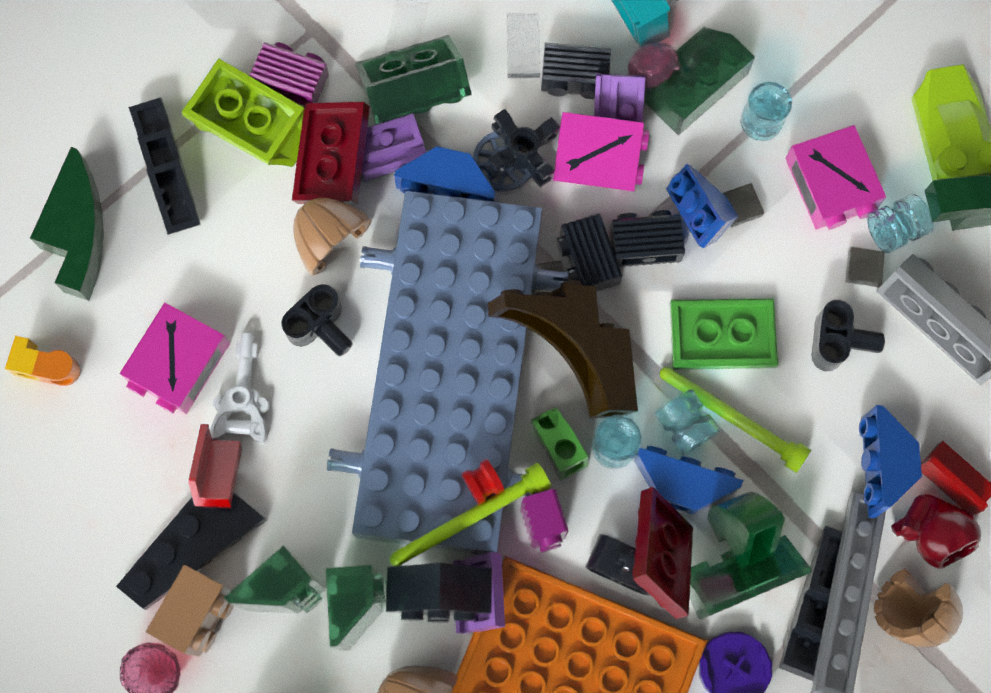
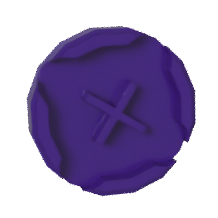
M726 632L712 638L705 646L698 664L699 678L708 693H764L772 679V661L766 647L754 637L744 632Z

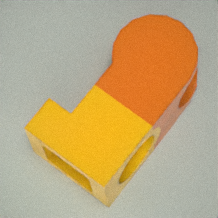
M15 335L5 366L8 372L17 377L59 386H69L77 381L80 375V366L68 353L62 350H55L49 353L37 350L38 346L29 338Z

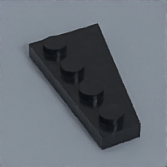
M233 493L231 508L194 506L193 498L191 497L116 587L142 609L147 610L167 595L184 565L194 570L204 568L213 561V558L228 547H232L244 535L255 527H259L267 519L235 493Z

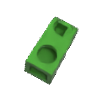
M553 407L530 420L560 481L588 467V455L557 407Z

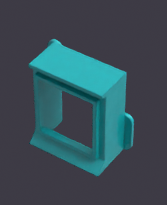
M611 0L635 42L639 43L641 52L670 37L668 22L670 7L666 0Z

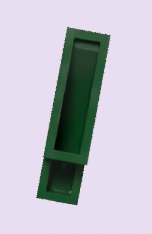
M70 147L30 239L41 250L65 257L54 283L64 293L89 301L98 278L102 259L104 238L103 213L98 189L87 161L77 148Z
M991 175L933 180L924 190L932 223L949 220L952 231L991 225Z
M747 492L713 506L707 515V519L719 543L727 541L741 570L775 556L785 517L767 498L755 492Z

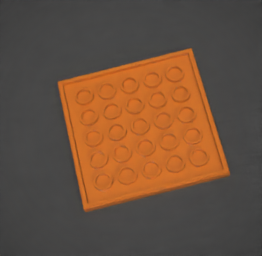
M505 556L502 563L505 627L473 633L456 674L458 679L452 693H688L707 640Z

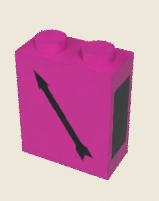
M562 112L553 181L635 191V184L642 185L644 165L638 163L640 150L647 151L649 131L643 130L644 123Z
M855 125L793 145L785 158L815 230L826 226L828 230L838 228L847 223V219L858 216L859 219L870 217L879 211V206L886 199L884 190Z
M164 302L119 374L128 381L125 387L141 397H144L146 393L158 398L155 404L172 414L175 413L176 409L187 414L229 347L230 342L222 333Z

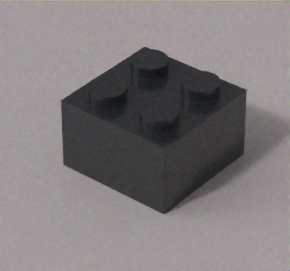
M448 563L387 567L386 612L401 613V620L422 621L423 615H427V622L447 623L452 615H454V621H476V614H491V568Z

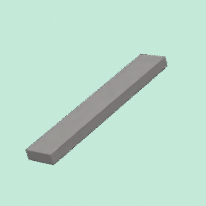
M855 491L851 493L848 500L811 693L854 692L886 514L885 511L876 518H869L868 505L864 502V494Z

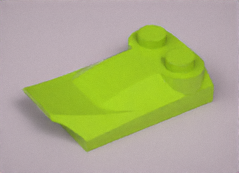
M218 58L182 110L183 117L192 121L199 130L213 133L268 165L293 167L297 162L305 108Z
M964 64L928 70L922 84L913 94L911 100L932 181L956 177L991 175V126L978 84L971 77Z

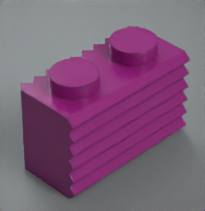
M264 42L249 76L293 102L304 106L305 103H318L329 77L327 63H324V60L316 54L306 53L304 56L295 53L290 46L284 43L276 42L275 45Z
M556 489L524 497L521 502L520 512L523 513L522 519L525 520L524 526L527 527L526 533L529 534L528 539L531 540V547H539L541 553L561 547V543H563L569 530Z

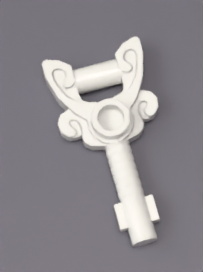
M242 333L241 342H236L235 357L239 358L236 387L228 388L225 390V396L218 395L213 400V406L219 412L214 417L210 427L212 440H221L228 433L248 434L259 443H264L267 440L266 426L261 414L267 413L269 402L265 398L260 397V394L255 389L250 388L252 359L257 358L258 344L254 343V334ZM242 411L251 415V421L229 420V416Z

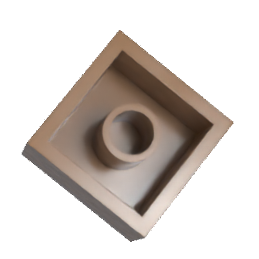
M184 565L148 626L146 633L184 654L199 657L202 651L207 653L215 642L217 633L214 630L220 619H227L233 610L236 600L232 598L236 592L201 572Z

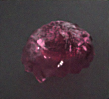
M648 43L633 54L628 62L627 73L628 75H645V88L656 87L670 78L674 69H680L679 57L674 47L670 44Z
M143 643L129 649L120 660L119 679L121 685L125 687L128 693H174L179 686L181 677L179 660L172 650L160 643Z

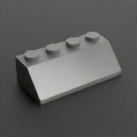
M912 254L876 292L973 380L982 385L991 379V323L986 319V315L980 308L970 305L960 296L958 289L953 284L943 281L938 277L926 260L917 258Z

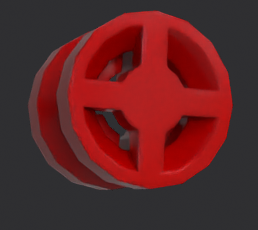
M488 459L480 462L479 468L473 471L466 470L461 473L478 505L486 502L487 496L493 493L500 494L505 491Z

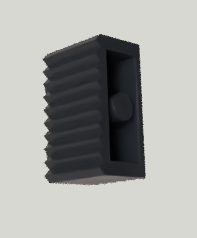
M545 43L541 91H547L548 94L557 97L565 96L567 93H574L576 95L581 94L586 99H595L596 73L610 74L611 48Z
M669 210L655 211L651 213L650 217H637L636 213H624L611 221V244L619 267L682 262L685 255L680 214L671 215Z
M597 213L594 216L591 215L587 218L584 217L581 220L577 219L576 221L561 225L560 237H556V242L560 255L562 257L567 256L571 268L567 269L569 281L577 280L581 281L582 285L596 286V291L619 285L622 274L601 214Z

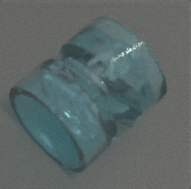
M774 82L760 83L753 88L741 113L740 120L743 131L749 137L755 140L766 141L773 139L779 134L792 109V98L787 89Z
M917 194L907 195L895 201L892 209L886 205L870 213L867 217L868 228L874 242L884 253L888 254L908 244V240L916 241L932 233L934 228L929 208Z
M693 389L677 396L655 413L665 431H673L674 434L671 440L682 456L701 446L720 432L711 415L702 414L703 404Z
M621 415L607 417L599 424L592 440V452L599 464L609 469H620L632 462L641 446L642 435L637 424L632 419Z

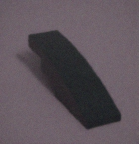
M160 97L128 107L138 135L137 140L147 167L146 171L167 234L170 235L201 225L163 99Z
M825 526L811 562L779 665L780 669L811 681L814 679L842 536L841 531Z

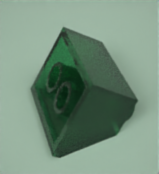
M703 27L645 77L644 103L679 136L749 74L755 56L732 34Z
M449 35L355 62L367 103L370 106V111L376 124L394 120L411 113H425L434 106L444 103H458L463 97L472 95L464 59Z
M784 535L779 539L775 556L742 570L731 550L720 555L723 562L710 567L708 562L704 561L691 567L690 601L698 619L702 620L807 575L812 571L809 564L788 537Z
M282 546L224 598L229 604L246 611L299 614L303 610L306 613L313 610L323 600L320 594L326 589L295 554L285 546Z
M373 565L326 568L329 644L331 648L341 652L349 651L382 613V603L386 602L387 580L382 577V574L377 572Z

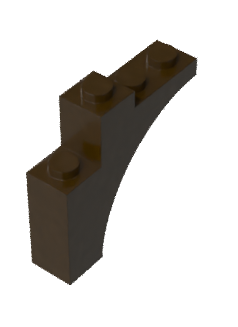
M571 280L561 283V287L552 292H537L532 295L522 294V291L519 289H508L502 291L500 296L487 303L489 317L512 321L532 330L560 353L574 372L586 399L589 418H621L638 411L630 330L615 328L613 323L599 324L596 286L582 285L581 281Z

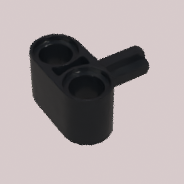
M321 284L313 287L282 317V329L289 342L295 346H307L319 337L339 357L346 354L353 346L352 341L333 323L340 316L342 307L337 292L329 285ZM330 298L333 300V304L327 310H319L316 308L319 300ZM303 321L308 323L304 332L300 334L291 332V327L296 322Z
M832 300L825 305L815 320L811 353L812 361L822 371H833L849 357L851 349L881 353L885 345L884 334L854 329V313L851 306L842 300ZM827 314H836L841 320V325L836 326L830 323ZM823 347H833L838 353V359L827 357Z
M599 534L585 568L637 593L649 595L633 579L636 548L610 536Z

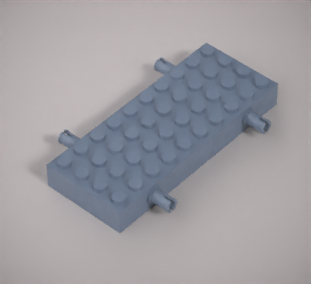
M405 191L397 246L393 250L362 247L361 252L363 255L360 258V268L387 270L391 272L392 278L365 450L357 453L330 448L328 456L331 460H327V471L358 474L360 478L352 534L355 538L407 545L478 505L461 473L466 470L473 471L479 468L480 462L488 459L493 466L504 489L521 480L520 476L523 474L511 473V469H508L527 328L512 321L489 317L487 303L500 296V293L504 290L519 289L522 291V294L531 295V292L535 293V289L554 291L561 287V283L568 280L569 272L538 269V265H535L542 208ZM493 493V494L487 496L486 500H487L488 498L494 496L495 494ZM503 507L432 548L472 554L497 553Z

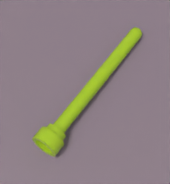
M663 367L660 370L659 376L662 380L782 455L780 459L786 462L784 466L797 473L810 454L812 449L801 442L798 444L792 441L790 444L673 369Z
M538 462L526 468L525 474L520 476L521 480L506 488L504 492L495 494L483 504L474 506L393 552L390 555V563L393 566H400L525 494L533 495L536 492L540 493L551 489L552 485L546 473Z

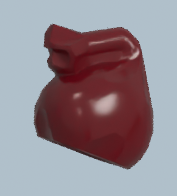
M929 494L915 497L905 516L891 525V529L897 537L902 536L906 541H916L917 551L923 560L937 569L946 568L976 551L982 535L980 525L971 514Z

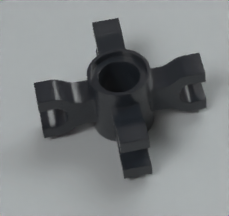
M505 109L494 115L493 119L496 122L491 125V128L506 142L507 148L488 158L487 162L489 165L485 167V171L494 180L512 166L515 169H527L540 188L550 182L552 179L550 175L555 170L539 155L538 149L556 139L557 135L555 132L560 129L556 121L551 117L537 129L533 130L528 127L518 128ZM523 145L527 147L529 151L522 152L518 150L515 146Z

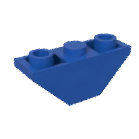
M436 146L395 170L394 180L396 188L400 189L404 194L405 191L495 202L494 189L469 153Z
M687 163L671 179L670 184L666 187L668 194L694 239L702 248L717 242L738 218V214L728 198Z
M882 405L873 407L861 418L859 423V435L863 438L864 451L861 458V466L865 471L866 478L864 502L868 505L869 518H876L891 508L922 477L919 442Z
M647 446L646 449L639 448L634 461L649 488L654 487L676 510L691 515L737 492L743 484V480L735 478L736 473L729 469L715 467L713 471L700 467L701 462L694 458L681 456L680 460L666 456L667 451L659 447Z

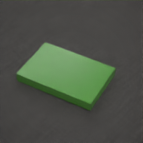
M774 299L670 301L673 370L776 368L778 366Z

